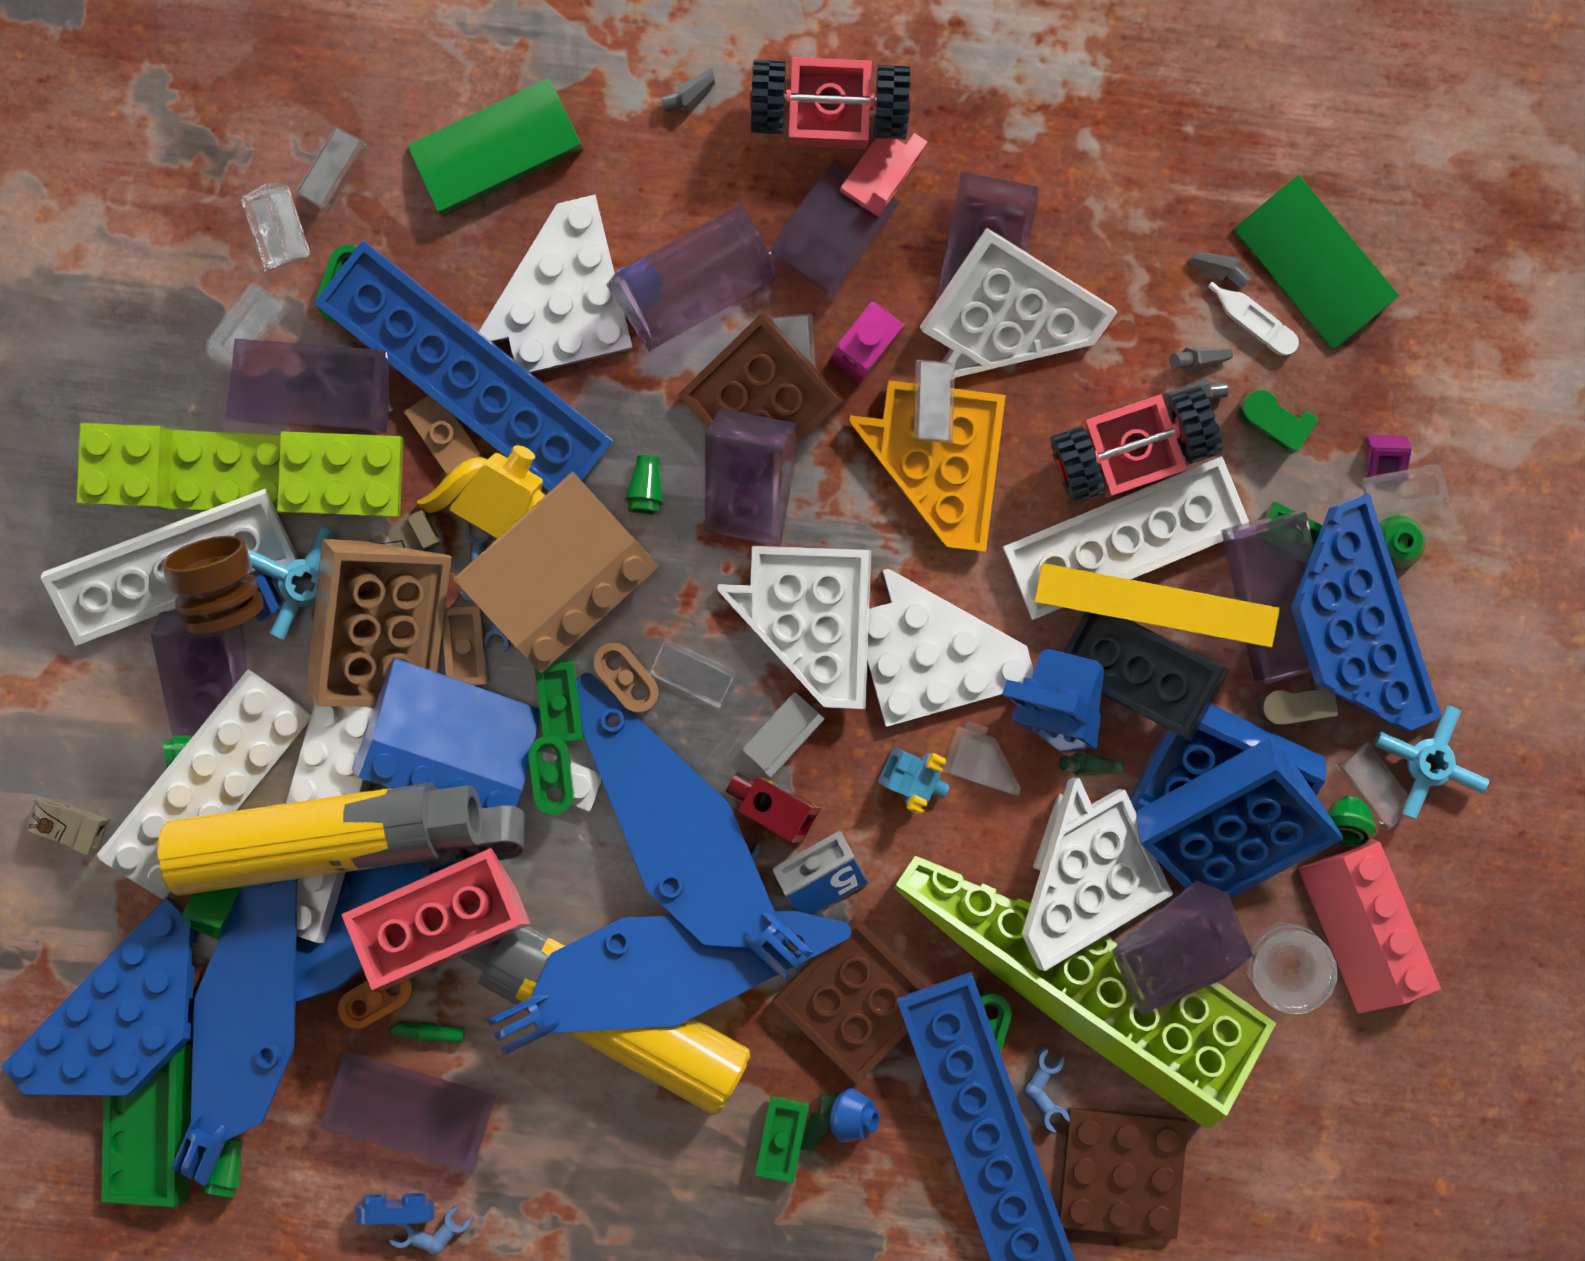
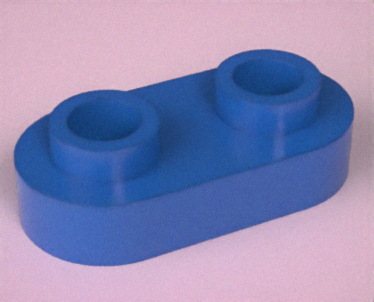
M407 1193L402 1195V1199L386 1200L385 1194H368L362 1197V1202L355 1204V1222L358 1224H415L434 1219V1201L426 1199V1194Z

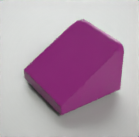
M1368 435L1365 478L1367 483L1406 484L1412 450L1407 437Z

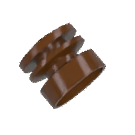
M217 536L199 540L179 548L163 560L162 568L169 589L174 594L179 595L175 600V607L180 612L179 619L182 628L187 632L201 634L229 629L253 618L264 607L262 594L258 591L257 578L248 574L252 569V562L245 540L238 536Z

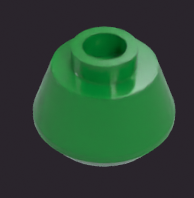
M1395 515L1379 523L1394 569L1412 566L1421 558L1425 550L1426 539L1423 529L1415 520L1407 516Z
M1344 796L1332 803L1327 813L1342 834L1343 840L1337 842L1338 844L1347 846L1363 845L1375 836L1376 826L1371 809L1362 799L1355 796Z

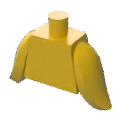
M516 445L513 447L508 458L495 453L489 459L475 457L463 461L430 494L417 500V504L426 513H433L453 503L449 509L450 511L498 539L546 495L541 492L543 480L528 471L535 459L534 453L523 446Z

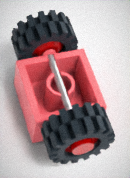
M792 57L791 90H787L785 94L786 61L754 60L750 89L751 133L783 134L784 102H786V107H790V147L867 150L870 110H874L875 106L874 138L906 140L911 102L910 66L878 65L876 98H874L875 94L871 93L872 61Z
M1197 386L1168 396L1167 409L1162 394L1087 419L1079 427L1051 436L1053 457L1057 463L1058 473H1060L1062 484L1065 486V491L1069 495L1070 501L1076 504L1103 494L1107 498L1187 470L1183 456H1185L1189 464H1193L1222 454V438L1218 432L1220 429L1215 421V413L1211 410V403L1209 399H1206L1204 390Z

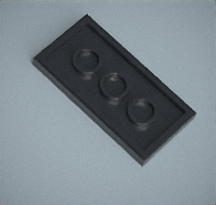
M1085 612L1063 653L1095 660L1103 666L1102 696L1189 741L1193 739L1229 672L1226 667L1133 621Z

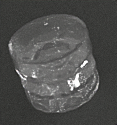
M1276 923L1263 929L1250 944L1246 955L1247 974L1260 997L1272 1008L1287 1014H1305L1321 1007L1332 995L1337 982V962L1331 949L1309 928L1296 923ZM1287 956L1292 961L1296 960L1293 963L1296 970L1292 973H1289L1286 969L1280 972L1284 967L1282 960Z

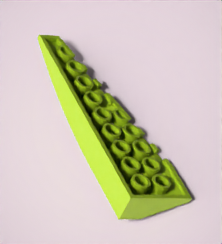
M915 856L894 886V889L1016 992L1078 1039L1206 1129L1211 1128L1228 1115L1277 1024L1214 979L1200 973L1193 978L1180 971L1181 965L1167 959L1162 962L1144 954V951L1133 949L1132 945L1126 947L1111 941V937L1108 935H1104L1048 970H1039L1022 936L1031 903L1019 898L1016 901L995 893V888L983 883L978 886L963 879L961 874Z

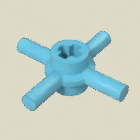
M321 526L306 558L294 560L286 566L252 550L250 551L249 556L252 568L277 579L280 593L285 599L270 634L284 640L299 607L310 606L315 603L322 539H333L335 532ZM304 572H308L311 575L309 581L314 582L312 589H303L301 594L294 591L296 585L291 583L293 576L301 577Z
M1446 705L1433 739L1419 741L1414 746L1381 731L1377 734L1374 746L1407 760L1408 770L1415 779L1402 810V815L1416 820L1430 786L1441 785L1449 779L1482 794L1486 791L1489 779L1457 766L1454 753L1448 746L1461 710ZM1427 756H1432V761L1437 764L1436 769H1430L1431 764L1426 762Z

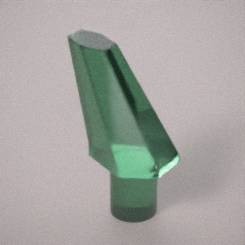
M1078 751L1072 756L1062 755L1059 759V768L1062 771H1072L1075 776L1119 773L1123 771L1124 765L1120 761L1083 751Z
M819 1093L818 1112L810 1113V1119L800 1150H814L830 1131V1116L835 1099L834 1094Z

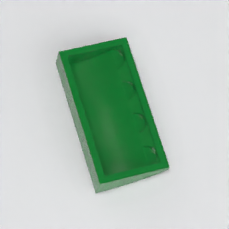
M550 78L408 145L435 207L442 217L584 150Z
M1299 174L1232 229L1332 350L1400 296Z
M186 1043L135 1096L103 1095L102 1202L176 1207L189 1200V1178L182 1175L181 1171L176 1172L171 1167L190 1125V1043Z

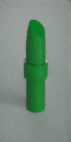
M398 1021L391 1027L388 1033L405 1038L419 1039L422 1042L433 1043L438 1041L463 1044L465 1029L438 1026L436 1023L430 1022L413 1023Z

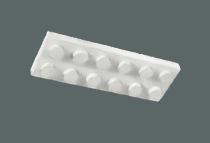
M1221 456L1002 548L1032 620L1062 608L1035 602L1042 563L1133 579L1249 531L1252 527L1224 459Z
M265 488L42 572L41 580L75 646L175 609V600L179 595L170 591L162 563L170 553L183 546L211 537L230 535L238 536L245 540L248 553L252 550L284 566L297 560L298 557ZM253 568L248 573L254 577L266 575Z
M248 669L97 853L99 860L164 900L170 890L162 879L157 859V842L162 827L167 821L236 811L310 721V712Z
M314 703L286 804L369 791L371 782L358 778L352 771V767L374 708L316 706ZM345 872L297 880L296 936L316 943H324L331 925Z

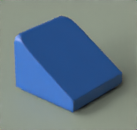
M259 575L255 578L258 581V591L261 592L264 600V607L256 615V618L259 622H264L279 614L283 602L271 577Z

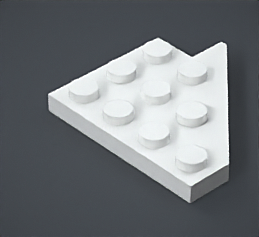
M596 195L558 203L479 331L492 343L509 339L514 360L531 374L633 349Z
M986 228L920 325L922 332L950 348L940 363L951 364V379L1095 345L1117 314V311L1113 306Z
M752 546L751 585L718 584V591L823 707L865 709L871 550Z
M890 569L883 570L891 603L869 609L867 662L886 727L1001 695L1007 680L1022 683L1023 678L1032 679L1034 669L1026 645Z
M1071 778L1067 781L1022 932V936L1039 970H1048L1173 895L1158 860L1140 843L1137 814L1126 790L1117 789L1091 804L1080 778Z

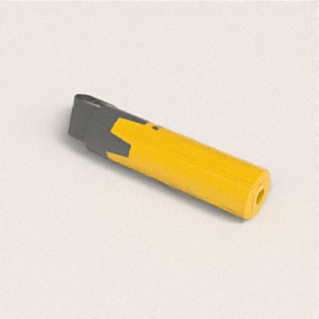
M431 782L167 821L159 834L157 859L164 883L177 896L439 859L447 853L452 861L458 863L490 848L493 849L499 860L516 858L522 855L524 851L525 813L520 808L509 805L482 808L477 791L472 785L437 789Z
M527 926L459 956V958L483 971L478 980L479 985L516 1005L532 996L550 953L564 947V945ZM695 1018L676 1027L566 1032L712 1115L718 1114L723 1109L746 1068L747 1061L751 1056L749 1048Z

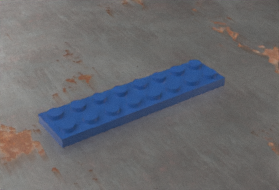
M365 240L360 242L314 302V304L508 458L513 447L516 445L523 446L532 451L535 459L528 471L543 480L542 486L548 491L556 487L572 471L583 481L614 442L606 433Z
M969 972L897 998V1003L990 1260L1075 1261L972 973Z

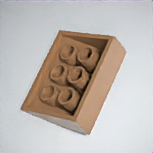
M572 471L463 569L454 580L508 640L542 673L659 566Z
M322 539L305 689L316 706L375 707L393 657L437 672L452 559L450 555L366 541Z

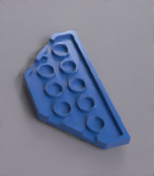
M1370 493L1356 496L1329 507L1291 606L1315 684L1401 731H1412L1442 716Z
M166 897L1 1065L2 1069L24 1095L135 1096L190 1040L191 1023L188 1022L189 999H193L195 967L191 966L192 943H196L197 931L188 925H184V911L174 899Z

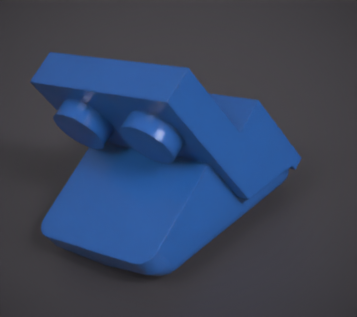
M1045 649L1039 655L1032 679L1023 678L1022 683L1011 680L1006 681L1002 695L1017 705L1012 721L1027 731L1037 733L1063 753L1088 748L1097 749L1101 718L1099 707L1104 676L1103 666L1099 662Z

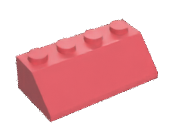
M1370 839L1363 845L1348 846L1297 868L1357 1013L1403 1005L1441 989L1379 841Z
M492 848L341 914L371 990H385L531 925L515 885Z

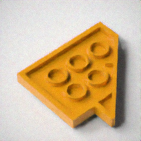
M888 380L883 419L850 415V425L945 547L986 552L1006 395L950 388L949 440L920 438V384Z

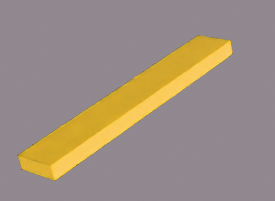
M1042 563L1035 597L1036 603L1266 647H1272L1280 609Z

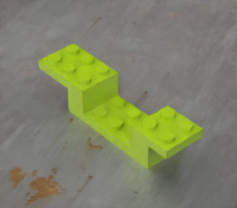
M80 423L77 503L121 505L131 508L207 511L266 488L277 514L400 517L403 437L281 431L280 435L170 430L161 426Z

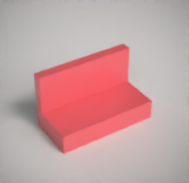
M915 133L906 145L897 139L875 138L839 191L879 217L919 160L927 141Z

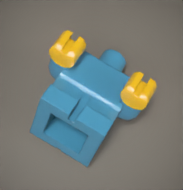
M893 746L877 782L905 795L904 802L907 809L917 814H922L924 812L922 807L927 806V801L930 800L932 794L943 799L948 793L949 784L939 780L943 771L941 765L946 764V759L935 753H928L923 759H920Z

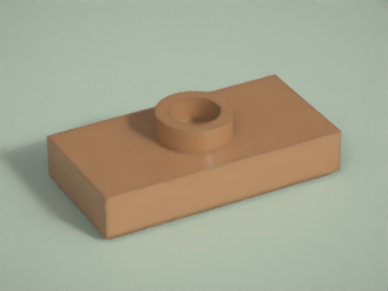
M426 396L404 411L447 475L463 461L483 456L457 417L431 396Z

